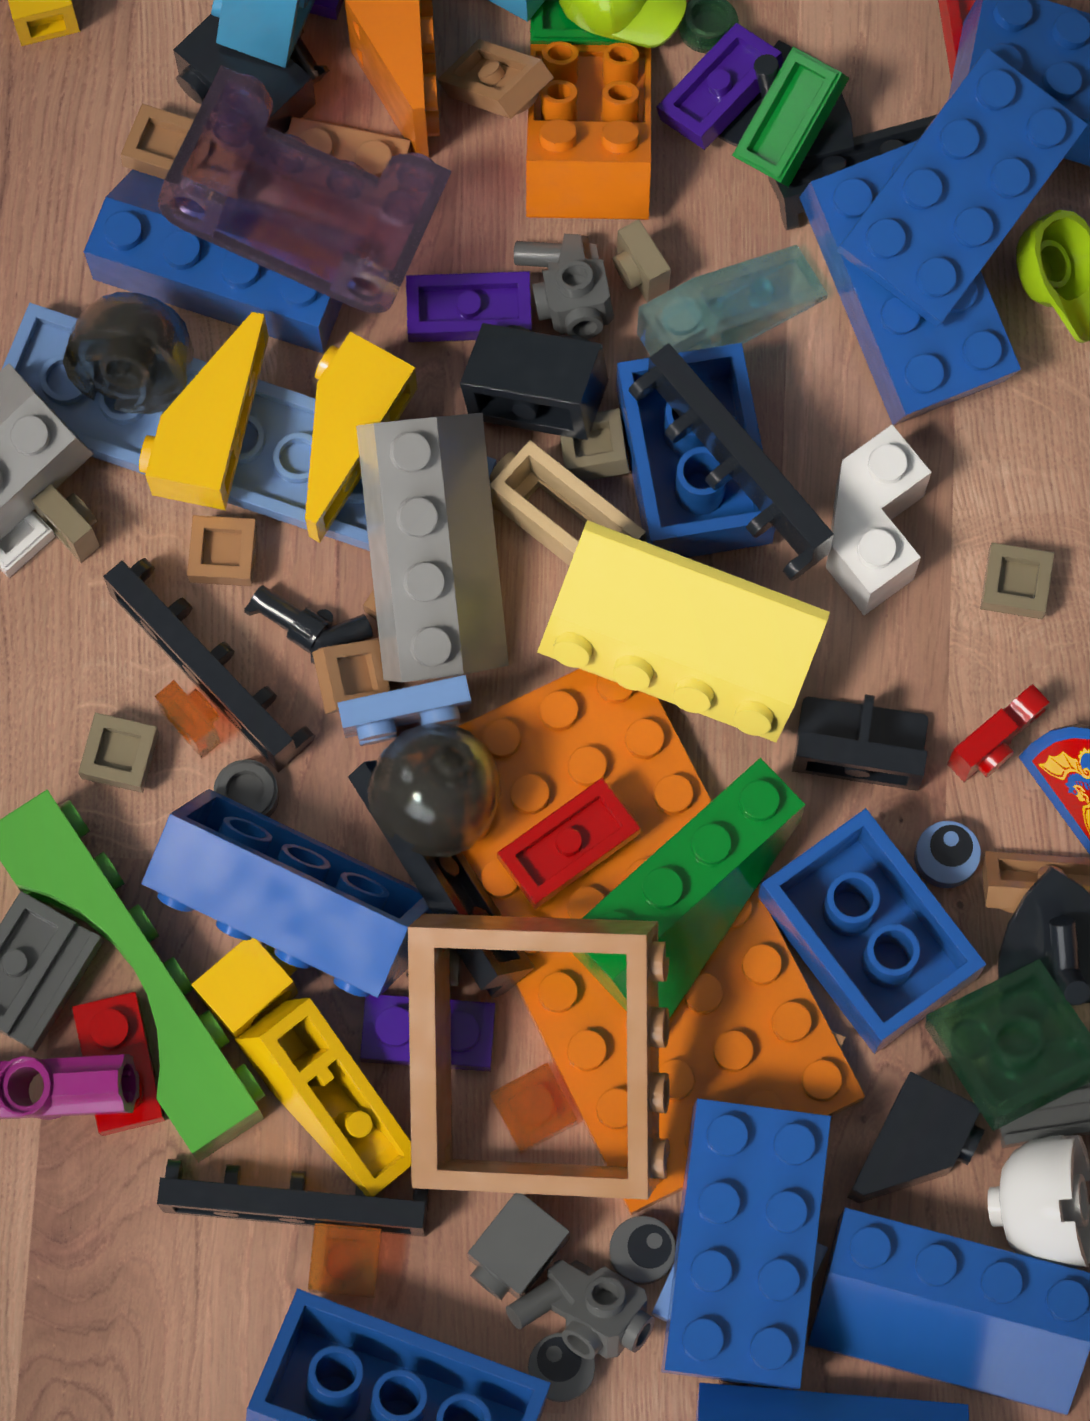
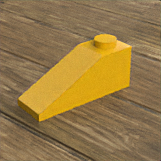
M250 313L160 416L156 435H146L140 453L139 471L146 473L145 476L152 496L226 511L269 339L264 314Z
M351 331L340 348L334 345L328 348L315 372V378L318 379L305 520L309 537L319 543L362 477L356 426L398 421L417 391L416 369L414 366Z
M311 998L283 1001L235 1039L274 1096L366 1196L374 1197L411 1167V1141Z

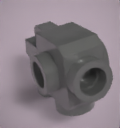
M564 234L562 243L515 242V265L548 267L549 269L542 271L544 282L532 284L539 321L552 319L553 328L559 333H567L568 336L576 335L590 339L597 336L603 330V326L609 325L614 319L603 259H599L597 245L589 243L588 236Z
M563 1260L554 1262V1265L547 1269V1281L506 1306V1313L517 1329L524 1328L550 1310L565 1318L566 1328L562 1332V1339L571 1351L585 1359H593L597 1353L606 1359L618 1357L624 1348L634 1353L637 1352L647 1341L655 1323V1318L647 1314V1296L643 1288L605 1266L595 1271L578 1260L570 1264Z

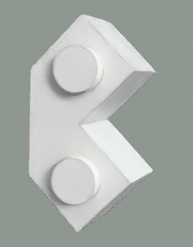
M893 424L842 460L836 484L831 525L834 537L830 553L827 555L826 569L863 615L869 613L913 581L921 559L891 520L924 497L931 471Z

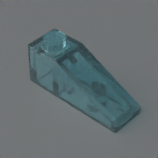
M794 245L694 277L639 306L637 335L650 356L668 343L671 344L677 353L736 343L744 344L826 300L828 294L799 247Z

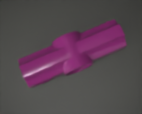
M128 1054L49 1059L21 1056L10 1061H0V1120L20 1118L53 1120L62 1116L133 1113L135 1102L139 1098V1073L136 1071L133 1056ZM40 1073L44 1082L43 1094L33 1104L29 1095V1087L33 1078Z

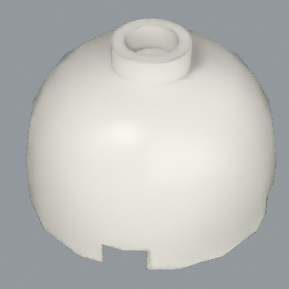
M1080 1135L1048 1136L1025 1143L1014 1150L1005 1162L1001 1171L1000 1186L989 1187L988 1213L991 1225L993 1227H1004L1006 1239L1016 1253L1070 1268L1089 1267L1090 1204L1088 1202L1085 1181H1090V1162L1082 1137Z

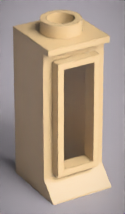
M531 440L518 454L513 451L507 453L496 464L490 474L492 508L496 511L500 510L569 566L579 541L527 501L539 487L584 523L588 520L646 542V531Z

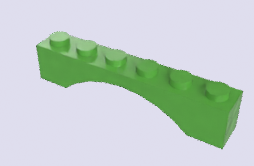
M47 789L0 819V861L20 891L43 904L56 907L87 923L114 945L136 972L147 993L157 1028L160 1069L156 1099L199 1163L264 1119L256 1102L266 1095L244 1063L233 1070L220 1051L222 1047L230 1043L229 1039L209 1010L197 1016L185 998L186 994L194 990L190 980L174 957L162 963L150 945V942L158 938L159 934L140 905L137 904L127 910L114 891L125 883L104 851L93 858L80 838L89 833L90 830L71 801L67 800L58 806Z

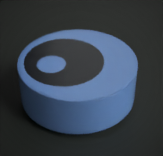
M941 821L929 826L921 834L914 852V861L919 874L928 883L939 888H955L966 883L976 871L981 857L980 845L975 834L965 825L954 821Z

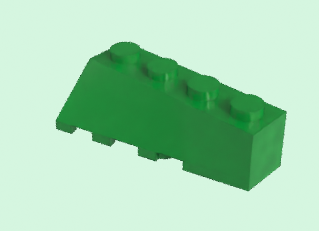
M761 757L582 918L658 921V941L666 942V957H669L666 982L658 981L659 1007L668 1008L669 1019L684 996L687 995L700 975L701 970L719 943L724 939L742 908L757 889L801 822L806 804ZM573 953L627 1011L626 954Z

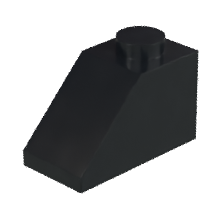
M910 1071L847 1198L857 1203H862L945 1176L953 1168L956 1160L968 1165L985 1129L974 1124L982 1107Z

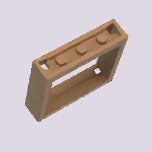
M422 914L408 926L412 1188L649 1199L659 1183V1178H667V1157L670 1154L668 1138H659V1113H667L670 1098L668 1073H659V1048L667 1047L670 1020L668 1008L659 1007L658 981L666 982L669 957H666V942L658 941V921ZM450 948L626 954L628 1167L453 1159Z

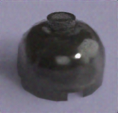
M116 292L100 297L79 315L72 327L62 362L68 379L82 394L90 399L95 400L96 394L99 392L106 397L116 399L114 410L124 413L153 414L166 410L185 389L192 367L194 349L185 321L173 308L155 297L142 293Z
M442 723L422 724L403 731L380 754L367 784L369 809L381 830L391 839L397 834L403 840L415 844L411 851L423 856L449 857L470 849L492 823L502 792L499 769L488 747L470 731L453 724Z

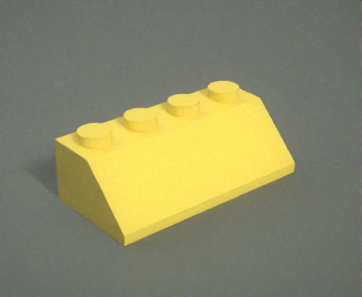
M587 520L537 653L556 659L565 666L580 668L617 682L626 689L638 690L670 702L687 712L699 713L731 725L748 735L760 736L777 742L795 706L830 612Z

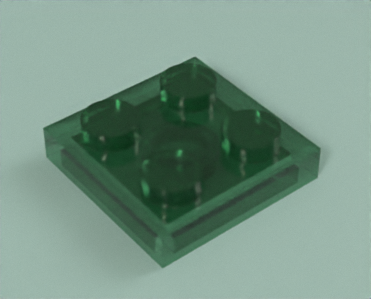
M1040 959L926 1015L925 1028L993 1131L1090 1083V1032L1071 1004L1067 1002L1060 988Z

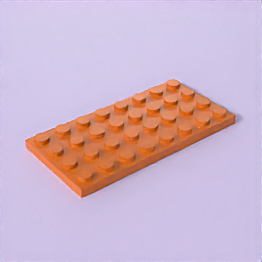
M580 668L401 753L405 763L502 916L582 919L711 802L659 699L638 690L626 689L617 682ZM603 778L641 828L640 835L535 909L497 859V852L596 781ZM758 889L752 893L732 927L719 943L693 986L669 1019L670 1027L667 1047L659 1048V1073H668L670 1081L668 1111L666 1114L659 1113V1138H668L670 1144V1154L667 1157V1178H659V1183L648 1200L622 1198L630 1216L683 1190L692 1109L697 1098L833 1116L863 1101L865 1098L864 1092L770 912L758 898ZM525 951L535 968L515 986L605 1166L628 1167L627 1011L572 952Z

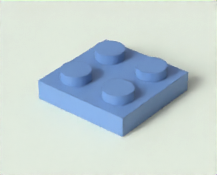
M466 675L337 702L345 738L358 736L360 746H366L396 739V727L420 722L422 732H431L459 725L460 713L469 712L471 697Z

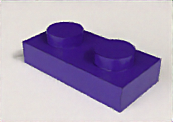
M735 23L656 106L660 120L705 150L760 93L754 70L755 60L761 55H773L778 60L779 68L781 69L784 63L782 52L738 23Z
M530 271L406 275L408 342L476 340L482 323L503 327L518 325L532 331Z
M371 994L365 997L360 1052L361 1062L410 1066L409 997L380 995L377 998ZM450 1000L451 1069L491 1072L495 1003Z

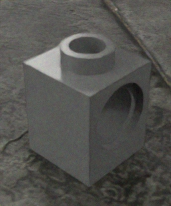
M515 1193L468 1251L469 1261L477 1266L470 1276L499 1300H502L508 1292L519 1299L528 1293L570 1240V1231L524 1194Z

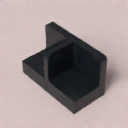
M865 694L862 704L807 696L803 699L792 772L918 791L924 778L928 751H925L928 717L920 713L875 707V695Z

